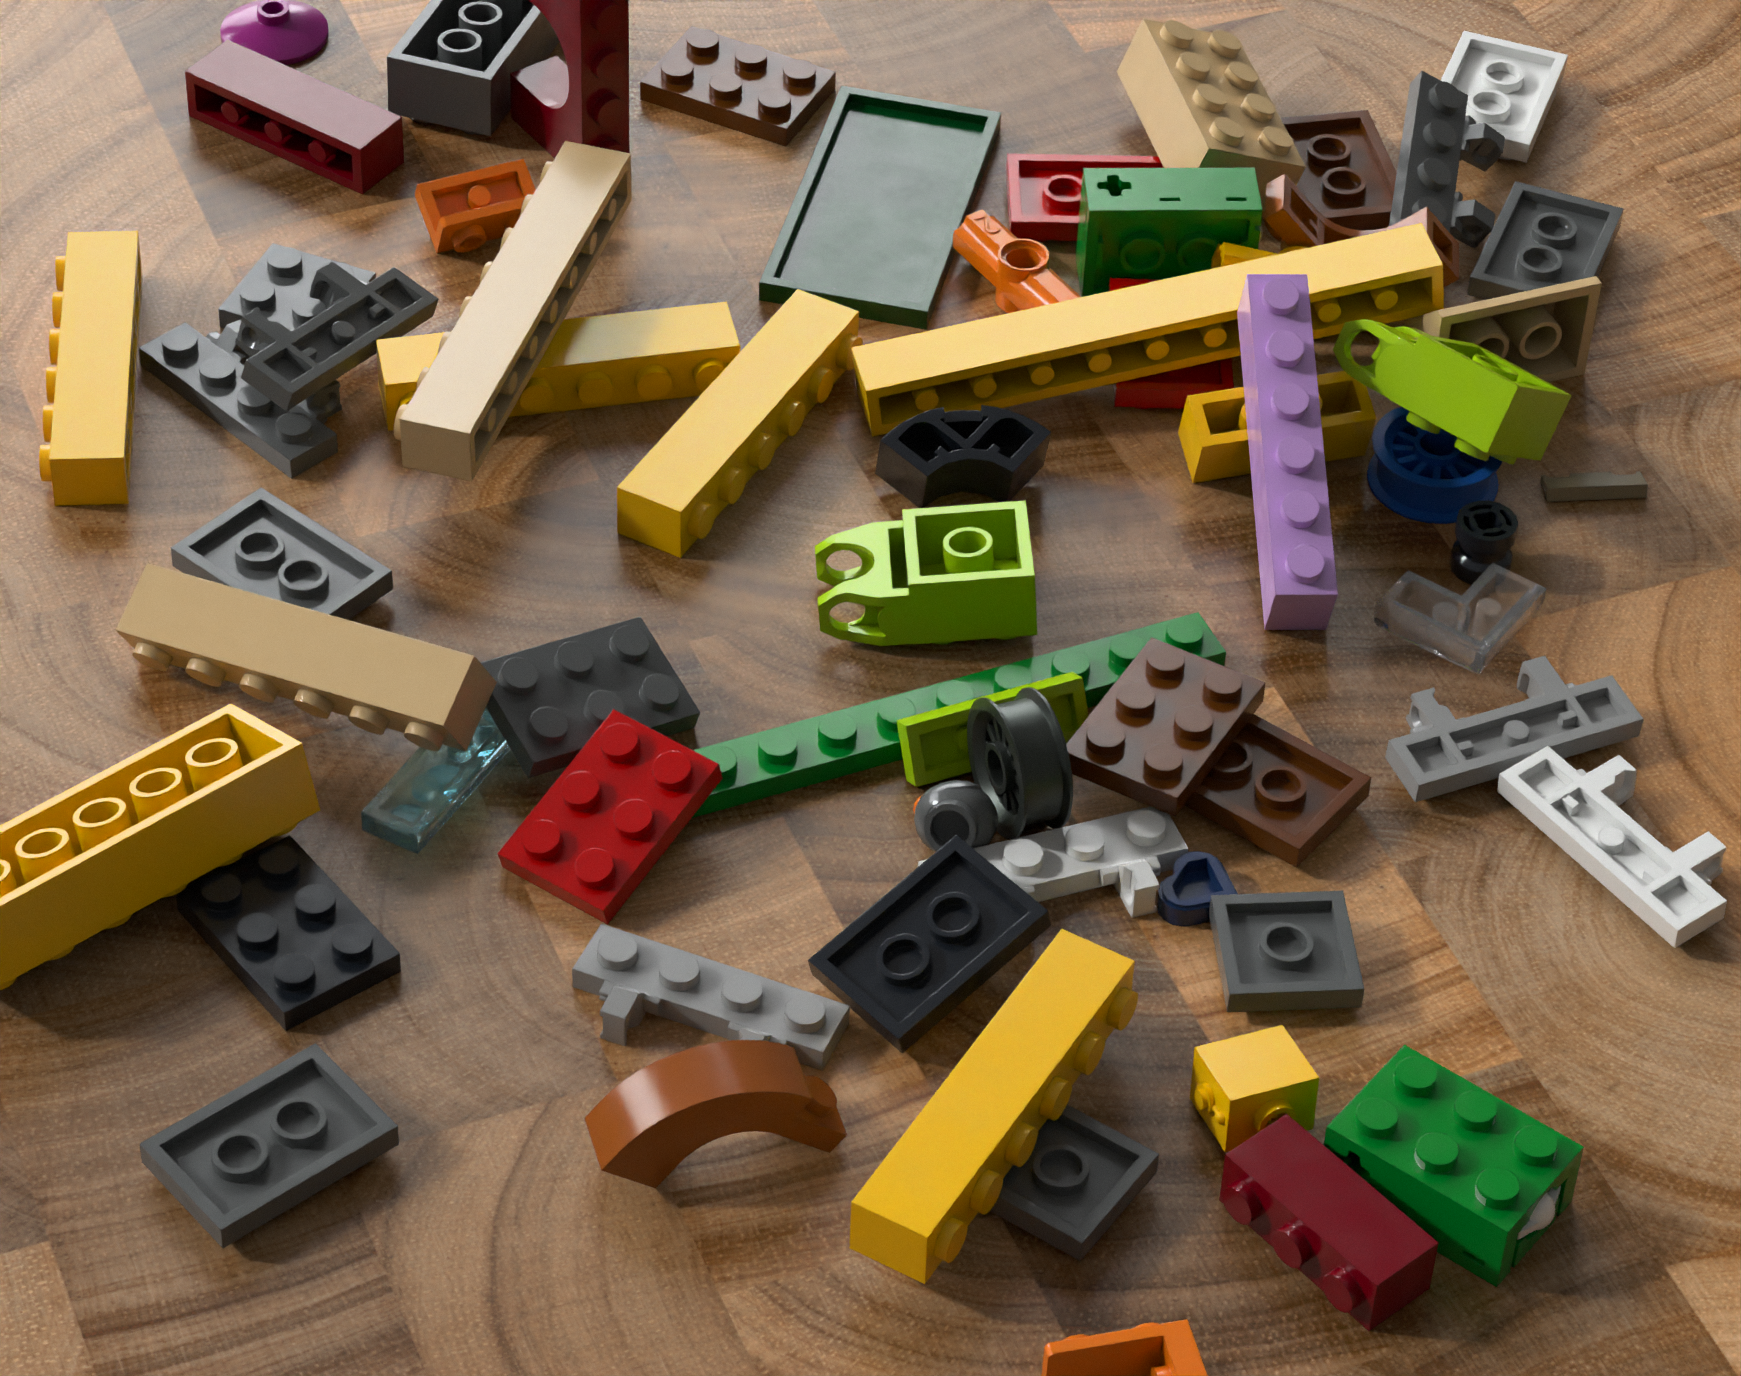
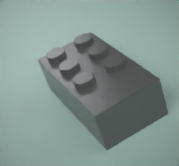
M431 0L387 56L388 111L399 116L408 117L418 123H434L461 129L463 132L471 135L483 134L492 136L511 109L510 73L548 59L560 41L547 18L529 0Z

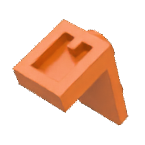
M1188 1319L1162 1324L1154 1322L1144 1323L1132 1329L1090 1336L1084 1334L1072 1335L1060 1341L1047 1343L1044 1347L1042 1376H1208Z

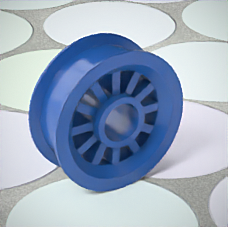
M1401 406L1391 410L1378 421L1372 436V446L1375 454L1368 465L1367 481L1374 496L1391 511L1420 522L1449 524L1456 523L1459 510L1468 503L1485 500L1494 502L1499 486L1496 472L1503 461L1489 456L1488 460L1484 461L1460 451L1454 446L1458 437L1443 429L1440 430L1439 434H1434L1411 424L1406 420L1409 410Z

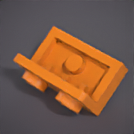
M519 159L417 184L415 198L436 253L453 249L456 252H469L479 248L486 241L502 238L508 227L514 228L520 217L526 195H533L536 189L524 159Z

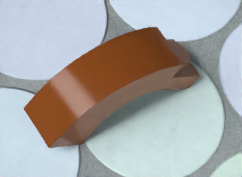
M1286 174L1266 184L1263 220L1270 234L1276 240L1281 241L1280 251L1292 246H1306L1309 248L1422 223L1443 263V287L1459 279V243L1428 207L1386 228L1354 230L1337 225L1324 217Z
M762 1040L714 1042L692 1047L659 1059L617 1085L585 1117L601 1171L656 1188L693 1151L727 1135L752 1131L768 1132L829 1153L847 1136L836 1106L837 1098L829 1085L814 1075L805 1076L803 1074L794 1047Z

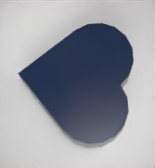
M1201 851L1188 852L1181 855L1175 861L1173 875L1161 882L1158 890L1157 910L1162 919L1172 925L1182 927L1210 922L1209 906L1211 895L1238 893L1223 864L1217 857Z

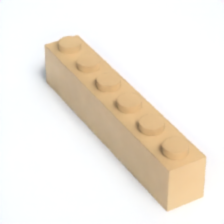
M149 563L146 564L116 628V631L134 648L132 656L144 665L156 670L167 671L171 664L184 668L188 675L211 686L220 687L223 680L239 684V688L259 700L273 703L276 697L280 696L293 700L294 705L304 712L325 719L329 718L331 712L348 716V720L357 727L378 735H383L386 728L404 733V737L410 742L432 751H439L442 744L467 751L497 683L473 655Z

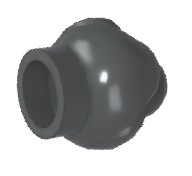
M953 780L931 787L922 796L917 798L913 806L917 834L922 842L934 852L939 850L955 835L959 836L972 848L985 846L992 841L997 831L999 817L995 805L990 797L983 792L980 785L969 781Z

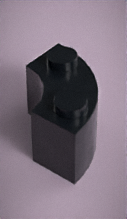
M981 405L980 411L958 410L944 412V407L920 413L902 422L880 440L875 474L919 508L926 507L941 496L959 492L983 494L998 502H1010L1044 466L1051 431L1023 415L998 407Z

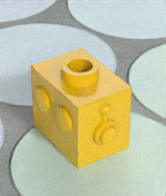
M1283 1025L1194 1047L1190 1100L1224 1152L1233 1150L1285 1114H1288L1306 1131L1313 1129L1319 1076Z

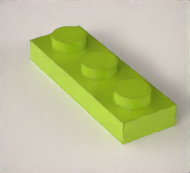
M1074 672L982 696L991 699L996 704L1014 701L1018 692L1023 688L1032 687L1037 689L1052 707L1066 743L1088 717L1083 677ZM979 698L896 720L907 782L918 787L972 772L968 754L967 723L970 708L974 701Z

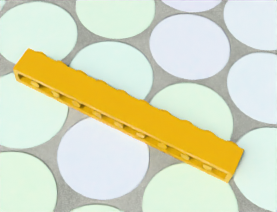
M1419 223L851 348L857 393L873 437L889 433L902 422L920 413L944 407V412L958 410L980 411L981 405L1004 408L1240 356L1237 311L1247 274H1307L1313 339L1340 334L1345 322L1368 319L1386 324L1444 309L1443 263L1423 224Z

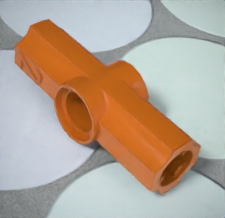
M983 209L966 215L962 225L954 231L953 248L996 287L995 302L1006 313L1081 298L1076 291L1049 268V251L1043 244L1031 239H1018L994 216H989Z

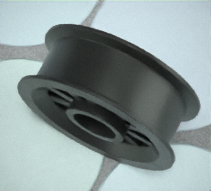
M1032 687L1021 689L1014 701L996 704L986 697L976 699L970 708L968 716V754L974 783L981 786L983 792L990 797L998 812L997 832L1006 839H1014L1021 835L1025 826L1044 822L1047 826L1054 829L1063 827L1068 822L1072 810V770L1063 732L1047 699L1037 689Z

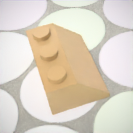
M1597 276L1445 308L1404 321V326L1419 329L1431 336L1477 344L1546 382L1557 381L1585 374L1602 283Z

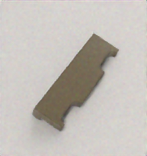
M1641 471L1628 475H1615L1611 472L1570 473L1569 477L1553 478L1541 475L1540 481L1545 491L1547 502L1647 498L1648 484Z

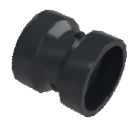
M1485 500L1468 503L1459 510L1455 526L1457 540L1453 544L1449 562L1451 571L1458 579L1475 586H1493L1501 583L1508 577L1513 557L1511 547L1514 545L1518 529L1517 516L1510 508L1501 503Z

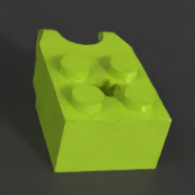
M1368 319L1345 322L1333 347L1341 368L1363 385L1409 410L1406 417L1408 422L1434 434H1439L1441 429L1458 437L1454 444L1457 449L1484 461H1487L1489 456L1509 464H1515L1517 458L1541 461L1572 396L1477 344L1431 336L1416 328L1406 326L1392 328L1382 322ZM1362 331H1369L1378 337L1380 341L1371 356L1374 362L1367 366L1357 364L1351 355L1352 341Z
M1026 500L903 509V520L872 522L833 534L815 545L817 579L834 586V588L818 597L820 631L839 640L877 646L925 643L948 644L954 641L992 638L1007 640L1019 636L1038 635L1035 572ZM850 550L861 558L862 565L846 571H839L831 568L826 560L836 551ZM843 602L857 603L865 606V612L862 617L849 623L833 619L829 612L834 606Z

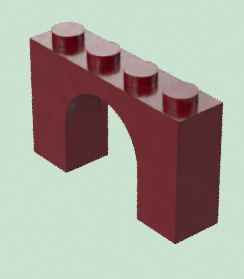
M529 0L543 13L553 27L563 49L566 63L558 56H554L510 73L511 118L554 159L565 141L630 153L629 0Z

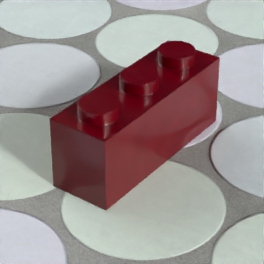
M1285 1114L1225 1154L1219 1201L1224 1204L1231 1217L1240 1224L1248 1225L1274 1248L1278 1257L1287 1266L1297 1268L1324 1292L1329 1302L1336 1309L1350 1314L1368 1331L1430 1289L1438 1242L1288 1114Z

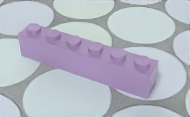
M1247 274L1237 311L1264 630H1326L1338 592L1307 274Z

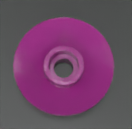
M257 0L244 4L229 13L221 24L220 36L222 43L228 39L284 65H290L304 61L317 54L327 43L329 28L325 16L318 9L297 0Z

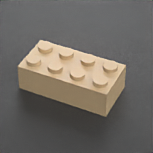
M1143 18L1117 70V74L1163 167H1255L1264 211L1266 184L1286 174L1297 185L1306 165L1277 113L1275 105L1260 81L1258 73L1243 49L1241 41L1233 34L1223 30L1207 32L1189 28L1175 20H1167L1164 23Z

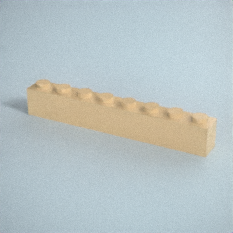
M565 141L553 162H546L541 173L540 184L533 195H526L520 217L514 228L508 227L505 230L500 251L493 262L488 261L484 265L480 285L473 296L465 297L460 309L459 320L451 332L446 331L443 334L437 357L430 368L424 367L417 381L415 394L409 404H402L398 409L394 423V437L396 440L401 441L403 467L469 481L474 479L632 200L631 153Z

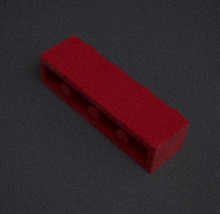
M228 39L185 70L190 117L362 195L404 163L402 116Z

